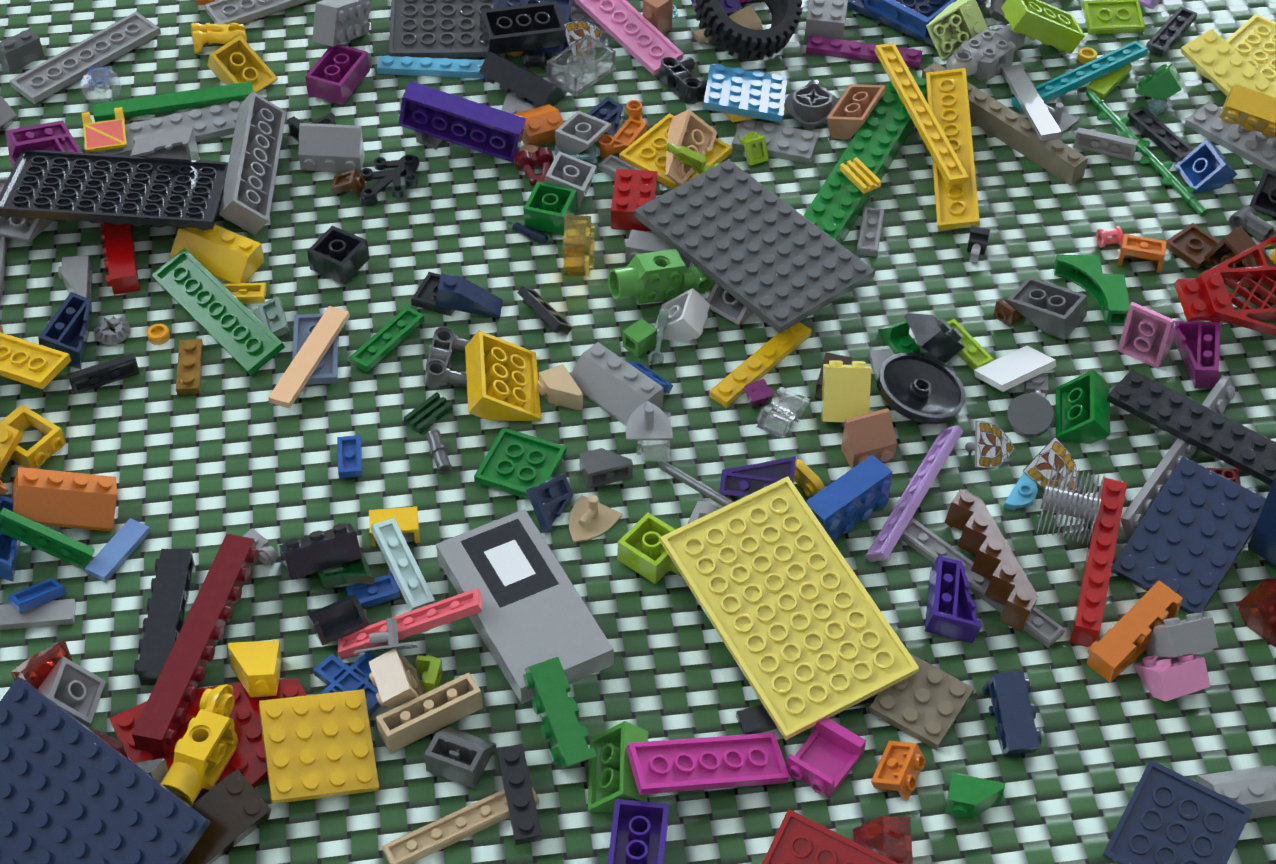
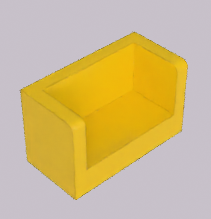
M417 506L369 510L371 547L376 546V539L371 531L372 525L395 518L402 533L414 532L415 543H420Z

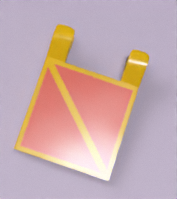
M122 107L114 108L115 120L92 123L90 112L82 113L86 153L127 147L125 117Z

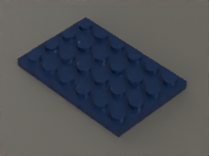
M1183 456L1112 565L1111 572L1146 591H1149L1160 580L1183 598L1180 606L1181 610L1188 614L1203 613L1253 533L1266 498Z

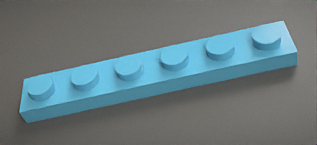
M379 56L377 65L378 74L482 79L485 77V75L479 73L484 60Z

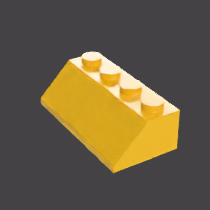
M215 224L213 229L199 230L198 228L178 229L170 253V259H172L185 248L216 279L228 284L245 283L265 262L261 243Z

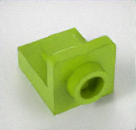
M750 132L745 134V137L739 139L740 143L744 144L748 165L769 160L764 136L757 134V132Z
M417 655V673L423 674L421 685L425 686L427 693L440 686L443 675L442 659L430 655Z

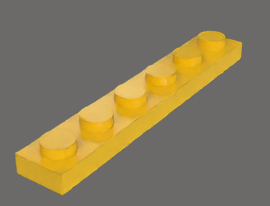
M798 322L782 333H777L709 392V397L727 408L745 393V385L756 382L765 376L811 336L812 330Z

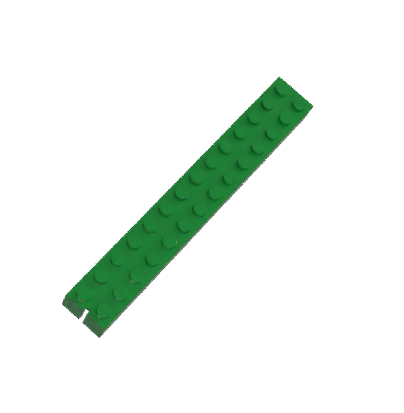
M913 76L928 103L926 79ZM891 81L887 84L886 91L864 124L859 128L803 215L841 245L876 189L863 194L839 170L840 164L844 163L846 165L847 161L851 160L853 162L854 158H858L872 173L882 180L915 126Z

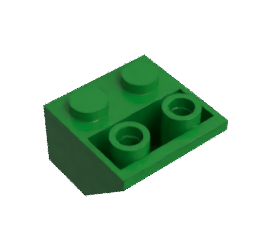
M1164 64L1156 69L1154 75L1150 76L1147 74L1140 78L1134 91L1139 95L1165 100L1181 91L1184 82L1173 64L1169 66Z

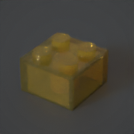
M566 215L563 238L564 276L589 277L590 268H594V255H591V253H595L596 241L592 240V238H595V225H591V216Z

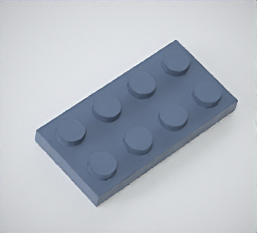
M323 314L294 315L292 361ZM339 334L306 385L338 383Z

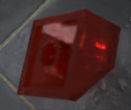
M62 640L33 655L25 662L20 663L11 672L14 681L17 677H21L36 689H39L62 657L72 661L66 642Z

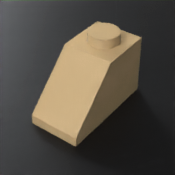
M564 364L539 372L537 389L540 395H544L549 403L575 410L583 409V393Z

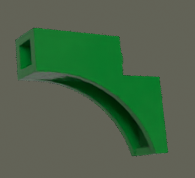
M1057 254L1053 269L1054 276L1069 280L1087 291L1099 305L1105 326H1124L1130 307L1125 275L1103 274L1100 256Z

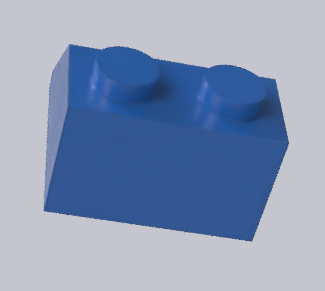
M1208 139L1204 140L1175 165L1190 187H1194L1193 192L1195 194L1222 188L1238 175L1220 150Z

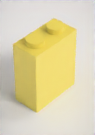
M831 360L829 364H823L821 410L823 422H845V419L869 413L871 367L866 365V362L852 361V365H843V361Z

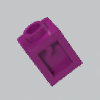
M765 379L744 386L751 407L773 399L774 392L771 386H767Z

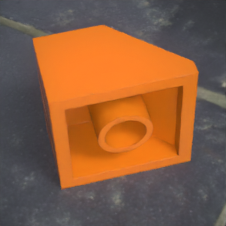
M550 104L514 114L526 118L522 137L524 145L540 146L554 142L555 130L564 123L559 110Z

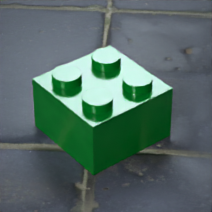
M537 181L523 208L525 226L565 235L578 208L577 189Z

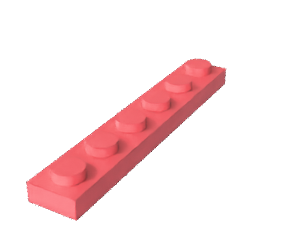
M476 588L392 617L397 619L398 640H403L409 636L426 632L441 625L450 624L453 621L482 612V595L479 589ZM386 620L366 626L339 638L338 654L341 659L359 655L360 653L354 654L356 650L388 644V642L371 644L369 641V634L387 632Z

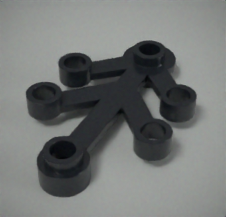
M411 154L401 157L400 160L391 161L378 157L374 160V167L379 171L373 172L370 168L362 169L360 174L365 181L382 179L372 188L366 187L362 190L360 194L362 204L365 206L375 205L378 201L377 194L392 182V196L395 198L403 197L404 187L401 185L400 175L406 172L405 184L408 187L416 186L418 179L415 171L420 164L419 158ZM386 168H395L394 170L381 171Z

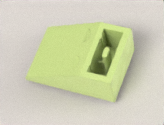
M957 0L928 23L926 28L940 59L943 60L959 50L961 44L983 30L988 29V26L976 0Z

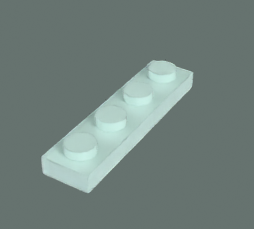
M395 518L373 524L371 531L409 610L412 611L433 604L435 599Z

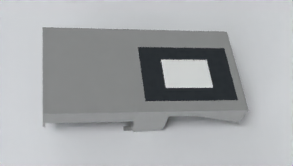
M525 509L436 544L439 569L445 571L457 593L462 594L476 588L479 589L482 595V612L468 617L521 704L535 699L532 689H527L523 674H526L525 668L559 657L570 684L614 665V649Z

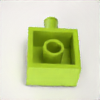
M647 513L618 541L617 560L654 584L668 571H673L682 577L660 542L661 536L675 529L652 514Z

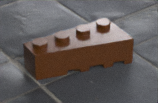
M1239 226L1226 235L1204 258H1206L1208 263L1212 261L1214 264L1219 265L1257 244ZM1263 252L1267 264L1269 266H1276L1270 260V258ZM1253 255L1229 266V268L1258 267ZM1260 282L1259 285H1261L1268 291L1271 289L1264 283ZM1241 283L1240 286L1246 288L1249 292H1251L1252 289L1250 287H1248L1244 283ZM1254 292V295L1264 301L1265 298L1263 296H1261L1257 292ZM1269 300L1267 301L1268 305H1270L1273 308H1276V305L1271 303Z

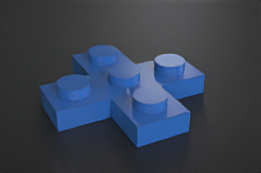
M365 653L349 667L335 655L330 654L313 669L314 675L328 685L320 694L364 689L368 717L371 716L381 706L376 697L378 689L372 684L369 673L372 672L369 661L377 657L371 653Z

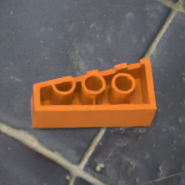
M1159 580L1106 632L1099 642L1095 641L1089 647L1086 665L1109 683L1112 682L1146 652L1154 627L1164 624L1165 619L1177 617L1183 598Z

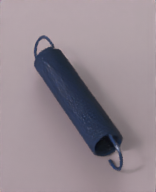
M508 222L514 231L542 244L548 242L547 235L519 222L515 224Z

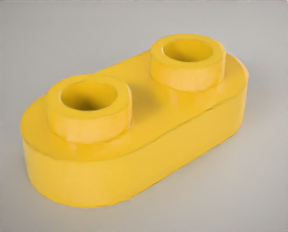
M797 459L794 482L803 489L808 497H813L823 490L825 486L822 480L802 460Z

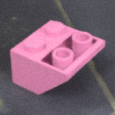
M1193 653L1174 658L1152 655L1144 657L1143 662L1134 664L1136 672L1152 697L1163 701H1169L1211 687L1205 658Z

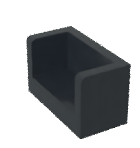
M354 594L308 614L314 632L322 646L369 626L361 603Z

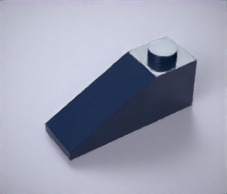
M441 273L436 307L500 319L503 299L463 277Z

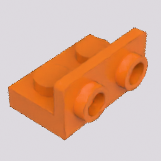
M889 741L871 780L875 789L898 791L902 800L908 801L912 791L916 788L918 776L925 766V757L918 744Z

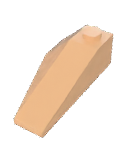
M688 109L673 116L668 130L667 143L670 142L679 148L685 146L705 156L713 148L717 131ZM667 151L665 176L679 186L687 181L694 170L692 167L676 160L675 155Z

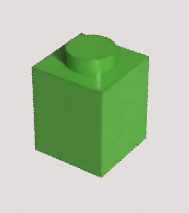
M642 318L623 331V347L639 358L656 346L657 329Z

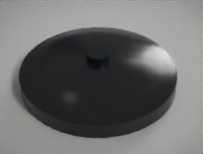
M909 352L892 355L882 363L876 378L878 391L885 402L899 414L916 422L925 424L949 422L958 416L965 403V389L958 376L940 361L926 355Z

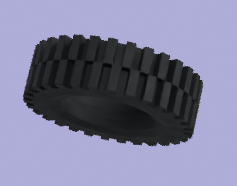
M696 0V20H701L699 23L700 29L706 28L704 36L706 38L711 36L710 42L713 45L718 42L720 44L718 49L722 52L727 48L729 49L728 55L733 56L736 52L740 59L748 55V60H754L757 55L758 60L764 59L765 55L769 58L773 56L774 52L776 54L779 53L787 45L800 22L803 9L800 8L802 0H763L772 15L771 27L764 30L749 29L734 22L722 9L720 0Z

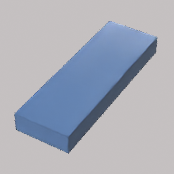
M130 518L86 566V574L106 583L151 533L150 527Z

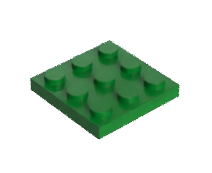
M503 427L474 475V482L529 499L526 490L554 477L567 453V447Z

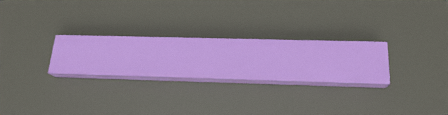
M959 425L942 429L868 550L865 557L869 562L888 559L962 435L963 430Z

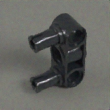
M672 57L662 58L658 75L659 80L683 102L687 104L697 103L698 99L706 92L707 80L700 81L689 71L693 70L695 66L693 58L689 57L679 61Z

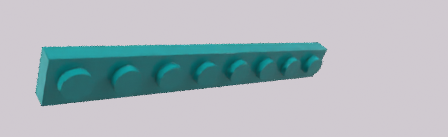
M1137 41L1131 42L1036 86L1035 89L1045 104L1052 99L1147 56L1148 48ZM1012 97L1011 105L1024 113L1016 97Z

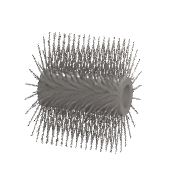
M1053 464L1048 486L1045 487L1040 507L1042 511L1038 529L1043 511L1047 510L1042 530L1043 534L1048 513L1051 511L1048 535L1053 513L1055 512L1053 536L1058 516L1062 514L1057 532L1058 537L1063 516L1066 515L1062 534L1063 539L1068 518L1072 516L1067 534L1068 539L1074 517H1076L1072 536L1073 541L1080 518L1077 542L1084 520H1086L1082 538L1083 544L1088 523L1091 521L1087 539L1088 545L1100 508V497L1105 476H1103L1097 498H1095L1099 474L1093 496L1091 497L1094 474L1088 494L1085 495L1089 472L1083 493L1080 494L1084 471L1078 492L1075 493L1079 469L1072 492H1070L1074 469L1068 490H1065L1069 467L1063 488L1060 489L1064 467L1058 488H1055L1059 465L1053 486L1049 487L1054 468Z

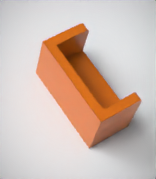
M1124 234L1117 265L1122 266L1124 256L1157 262L1156 272L1160 273L1167 241Z

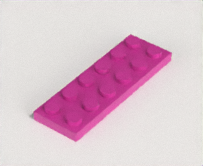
M775 733L628 743L626 747L639 795L787 783L790 778Z

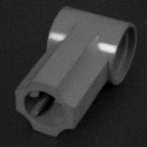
M1249 205L1243 206L1229 218V224L1234 230L1241 226L1245 231L1261 241L1269 239L1275 227L1257 217L1255 209Z

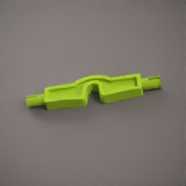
M668 142L665 147L666 151L675 155L676 160L692 167L698 174H702L720 164L715 163L707 166L706 156L692 151L685 146L679 148Z

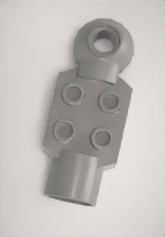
M1007 24L998 31L985 29L961 44L960 49L947 60L946 67L948 70L966 68V76L973 75L978 80L988 81L1001 73L1002 67L1012 65L1014 52L1024 45V34L1013 32L1010 24Z

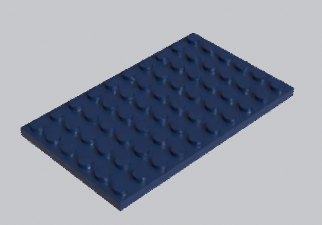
M17 677L0 701V864H183L211 822L25 679Z

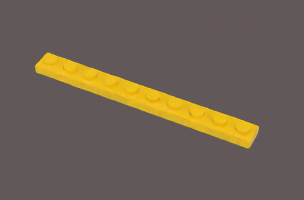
M894 43L876 45L875 53L947 185L967 183L968 175L896 45Z

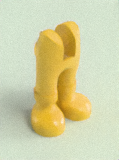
M191 23L194 53L200 54L205 43L227 44L240 35L247 42L245 26L238 23L224 25Z

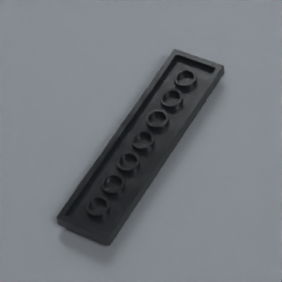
M1133 369L1108 394L1107 401L1250 476L1270 486L1272 485L1276 476L1275 441Z

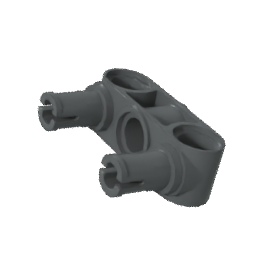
M439 327L435 330L432 344L429 348L424 383L431 389H439L443 385L447 386V384L467 388L466 374L452 371L449 366L452 352L465 353V346L470 340L458 338V335H455L453 330L448 327Z

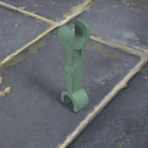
M661 309L659 312V332H657L656 349L649 355V362L651 364L652 358L655 355L661 358L659 365H662L664 362V356L660 349L664 338L663 331L666 328L669 311Z

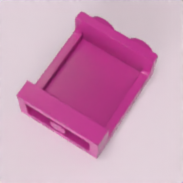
M826 717L816 723L814 732L795 756L790 754L787 758L786 767L788 773L795 780H802L810 785L816 793L825 794L830 798L863 756L866 740Z

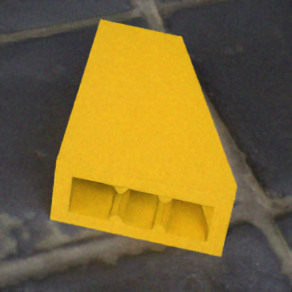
M280 640L228 643L230 666L249 696H277L282 665Z

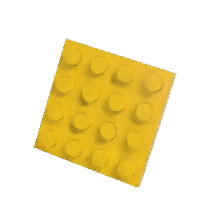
M669 113L619 154V158L641 170L658 171L657 181L674 189L678 185L665 176L667 154L665 147L667 145L668 130L673 115ZM715 138L713 148L705 154L707 157L706 165L711 166L715 163H721L732 153L733 146ZM694 171L691 174V176L687 179V181L691 180L692 178L700 174Z
M364 689L259 701L271 804L379 790Z

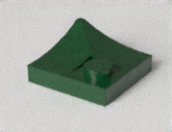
M362 551V558L316 572L324 589L351 583L375 584Z

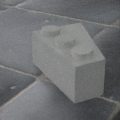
M190 127L136 139L130 156L199 160L194 129Z

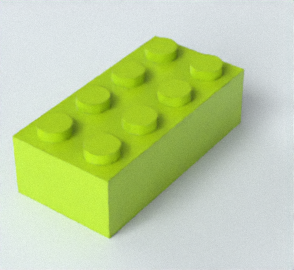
M1006 0L1001 7L1005 14L1004 17L1010 23V28L1013 32L1025 34L1031 40L1037 39L1046 46H1054L1060 52L1066 51L1072 54L1085 37L1072 14L1040 0Z

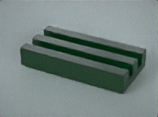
M436 392L404 416V422L421 434L451 411L453 403L450 401L446 402V398H440V394Z

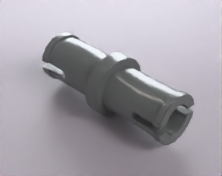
M437 429L430 430L426 433V439L430 446V456L436 463L438 473L447 474L452 470V465L447 455L448 448L443 444L440 431Z

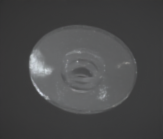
M103 67L88 71L83 76L80 85L83 96L95 104L113 101L121 90V82L118 75L114 71ZM98 81H103L100 85L96 84Z

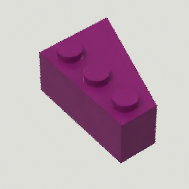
M1174 321V342L1194 388L1213 389L1219 377L1220 322Z

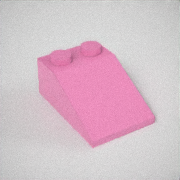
M1132 302L1129 307L1118 351L1158 369L1169 354L1172 345L1174 320Z

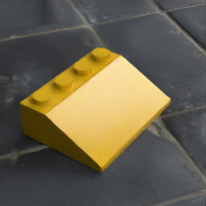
M479 330L465 346L468 413L486 420L540 421L541 408L539 391L537 389L536 352Z

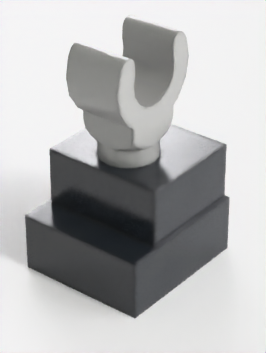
M971 226L967 252L971 253L969 262L978 263L979 255H985L990 229Z

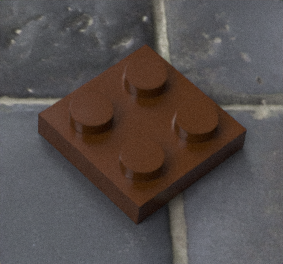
M1191 223L1167 240L1166 249L1198 270L1208 263L1204 257L1220 241L1196 224Z

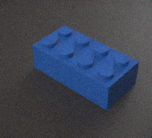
M871 455L805 502L831 540L835 542L843 533L850 532L861 520L865 521L875 510L883 508L888 503L893 471Z

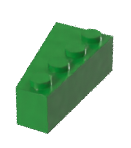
M559 657L525 668L526 674H523L524 682L527 689H532L535 698L532 699V706L535 713L541 716L543 724L540 725V729L544 739L549 740L551 746L549 756L553 765L557 764L558 769L596 757L595 748L589 749L587 745L589 733L586 726H583L582 722L577 720V717H579L578 705L573 697H568L567 693L571 689Z

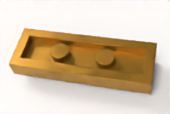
M202 339L179 340L176 380L177 395L200 394L203 356Z

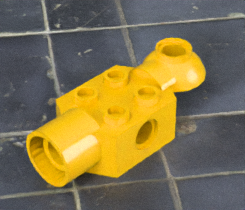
M224 684L214 689L208 688L205 690L200 700V711L195 718L190 720L183 739H179L176 743L174 762L161 782L163 786L189 806L193 805L202 788L210 790L215 786L237 748L238 737L234 728V719L229 718L235 702L232 685Z

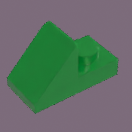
M907 321L897 322L878 329V333L894 354L908 352L919 354L920 347L909 334L910 326Z

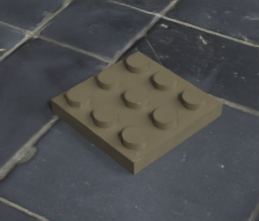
M910 653L919 666V672L879 692L869 708V713L937 750L973 694L974 688Z

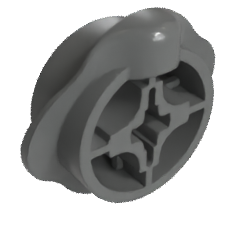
M814 79L806 86L787 96L785 109L805 130L812 131L819 124L827 121V117L839 100L819 80Z

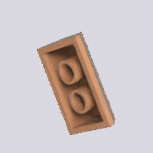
M850 84L827 117L831 137L842 140L850 139L864 124L886 91V85Z

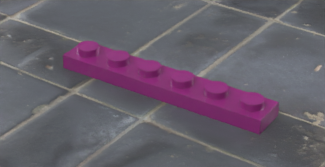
M809 35L806 46V53L881 63L875 53V47L878 44ZM897 47L907 67L920 69L923 51Z

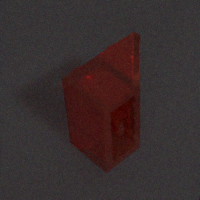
M1266 578L1237 603L1236 606L1245 625L1276 647V578Z

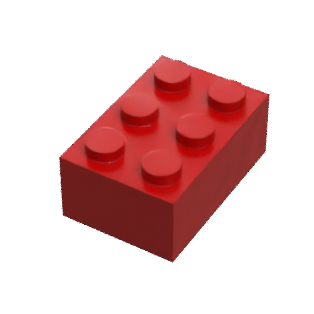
M616 169L611 205V229L652 232V230L634 217V210L656 198L658 171Z

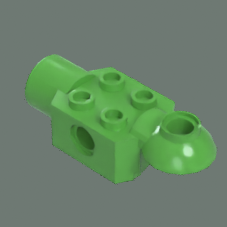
M676 249L636 254L626 267L611 269L608 275L609 290L614 299L635 297L638 304L673 299L681 295L685 290L692 288L699 293H707L714 286V280L695 265L687 269Z

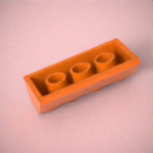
M24 467L17 468L13 483V512L44 526L111 532L113 530L117 499L116 477Z

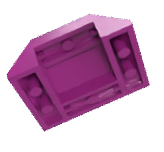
M63 120L6 130L9 157L13 167L22 149L82 153Z

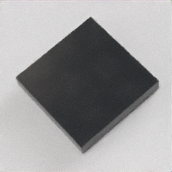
M428 272L412 297L411 305L452 316L455 310L435 306L441 275Z

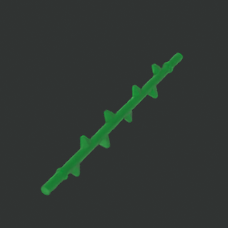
M1088 90L1086 96L1100 110L1097 119H1109L1120 131L1118 136L1138 140L1136 149L1143 155L1139 161L1140 165L1151 164L1164 177L1161 184L1171 185L1186 200L1187 205H1190L1201 217H1204L1207 214V210L1192 195L1194 187L1183 186L1169 171L1173 163L1171 161L1160 162L1148 149L1150 141L1139 140L1126 126L1130 118L1128 116L1117 117L1105 104L1104 100H1101L1092 90Z

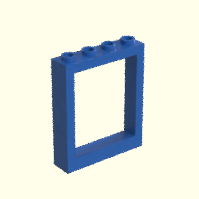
M865 0L864 7L925 38L929 35L926 25L957 0H950L930 17H926L895 0Z

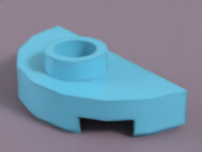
M1023 472L1006 499L1003 508L1012 511L1016 510V508H1029L1036 499L1038 491L1036 482Z

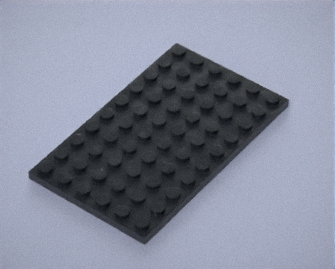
M22 149L0 193V216L4 218H42L49 221L105 222L114 225H153L159 228L169 226L179 229H213L221 205L229 162Z

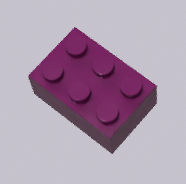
M341 44L334 47L330 46L305 76L308 95L343 105L370 71L368 52Z

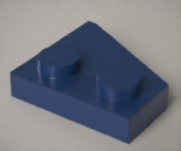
M606 97L587 114L611 123V128L604 134L614 136L618 129L623 106L610 97Z
M566 475L556 476L526 490L542 532L552 530L554 520L561 516L565 505L573 497Z

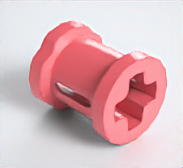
M1115 226L1114 229L1110 230L1098 229L1096 239L1099 247L1103 248L1106 245L1115 243L1121 245L1123 239L1121 227Z

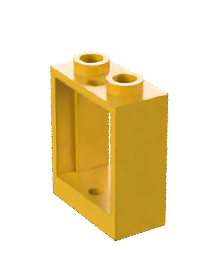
M22 404L1 421L21 432L32 426L45 434L28 451L17 445L10 459L24 468H38L66 444L60 427Z

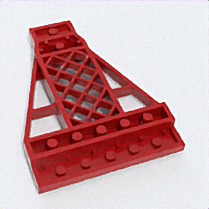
M1276 235L1201 273L1198 278L1177 279L1174 286L1187 322L1210 321L1220 322V324L1231 323L1276 337V326L1260 322L1276 321V308L1267 304L1269 300L1276 305V296L1272 294L1273 291H1276V280H1272L1276 279V266H1269L1262 252V249L1272 244L1276 247ZM1251 255L1254 256L1258 266L1229 268V266ZM1260 282L1264 283L1271 289L1268 291L1267 289L1259 285ZM1241 283L1252 289L1251 292L1240 286ZM1226 286L1233 290L1232 293L1227 291ZM1237 292L1246 299L1245 302L1234 296ZM1254 292H1257L1258 294L1263 296L1265 298L1264 301L1254 295ZM1250 301L1259 309H1253L1248 305V302ZM1232 304H1234L1240 310H1234Z

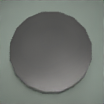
M1024 393L1011 401L1008 407L1007 418L1009 425L1018 435L1024 437L1040 436L1050 428L1053 422V408L1050 402L1043 396L1035 393Z

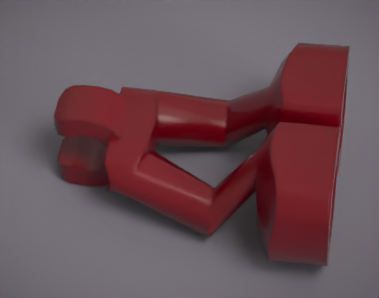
M540 148L533 153L527 150L517 152L514 156L516 169L525 172L532 186H535L537 181L544 183L545 176L554 161L551 149ZM534 167L542 169L541 175L536 176L533 171Z

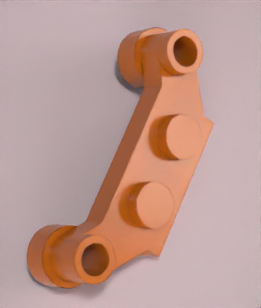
M630 100L627 102L626 112L628 119L614 136L603 134L598 139L601 158L605 159L610 154L622 152L647 130V123L643 121L641 115L642 103L640 101Z

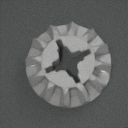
M113 316L109 320L104 318V322H97V327L94 329L95 338L98 342L105 345L121 343L130 334L129 323L124 321L122 317L116 319ZM109 328L115 329V333L109 330Z

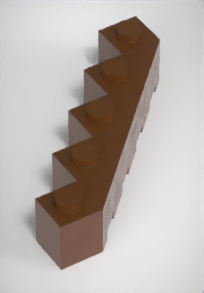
M960 489L951 502L944 523L963 531L958 547L976 555L971 571L990 580L985 596L1005 605L999 621L1022 632L1032 614L1038 595L983 500Z

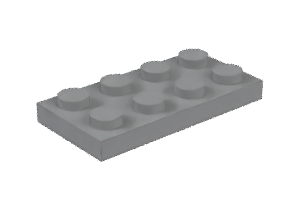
M751 119L740 121L732 146L734 150L745 152L744 144H741L739 139L745 137L747 133L757 132V134L765 137L769 157L810 164L819 139V133Z

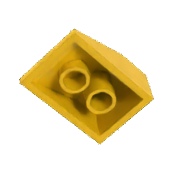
M241 35L209 55L207 66L226 85L252 81L253 91L257 94L278 80L276 75Z

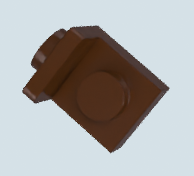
M353 169L335 175L331 190L335 195L353 190L357 197H361L360 194L365 188L366 183L357 170Z
M1001 299L996 301L993 316L1007 326L1011 327L1024 317L1011 307L1007 301L1004 302Z

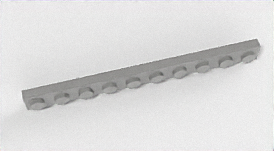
M1221 376L1202 405L1219 414L1223 413L1228 403L1235 396V387L1232 385L1231 377ZM1177 438L1122 515L1121 522L1126 537L1132 536L1181 458L1184 456L1190 459L1195 454L1197 449L1195 446Z

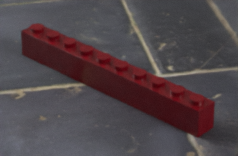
M226 534L132 732L136 749L167 755L170 746L175 744L177 730L180 724H183L186 720L187 708L190 702L192 703L195 700L197 686L205 678L207 664L214 658L217 642L222 640L224 627L227 621H230L232 618L233 607L241 598L242 587L245 582L249 581L252 565L258 561L259 550L256 549L254 538Z

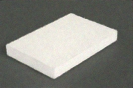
M1025 346L975 369L974 374L976 378L1004 392L1055 368L1056 360L1029 346Z

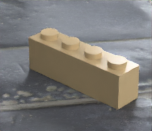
M468 672L377 716L378 734L388 751L392 753L482 709L481 690Z

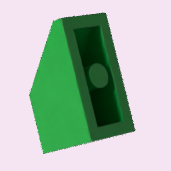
M952 773L945 814H950L956 818H974L1001 802L1005 783Z

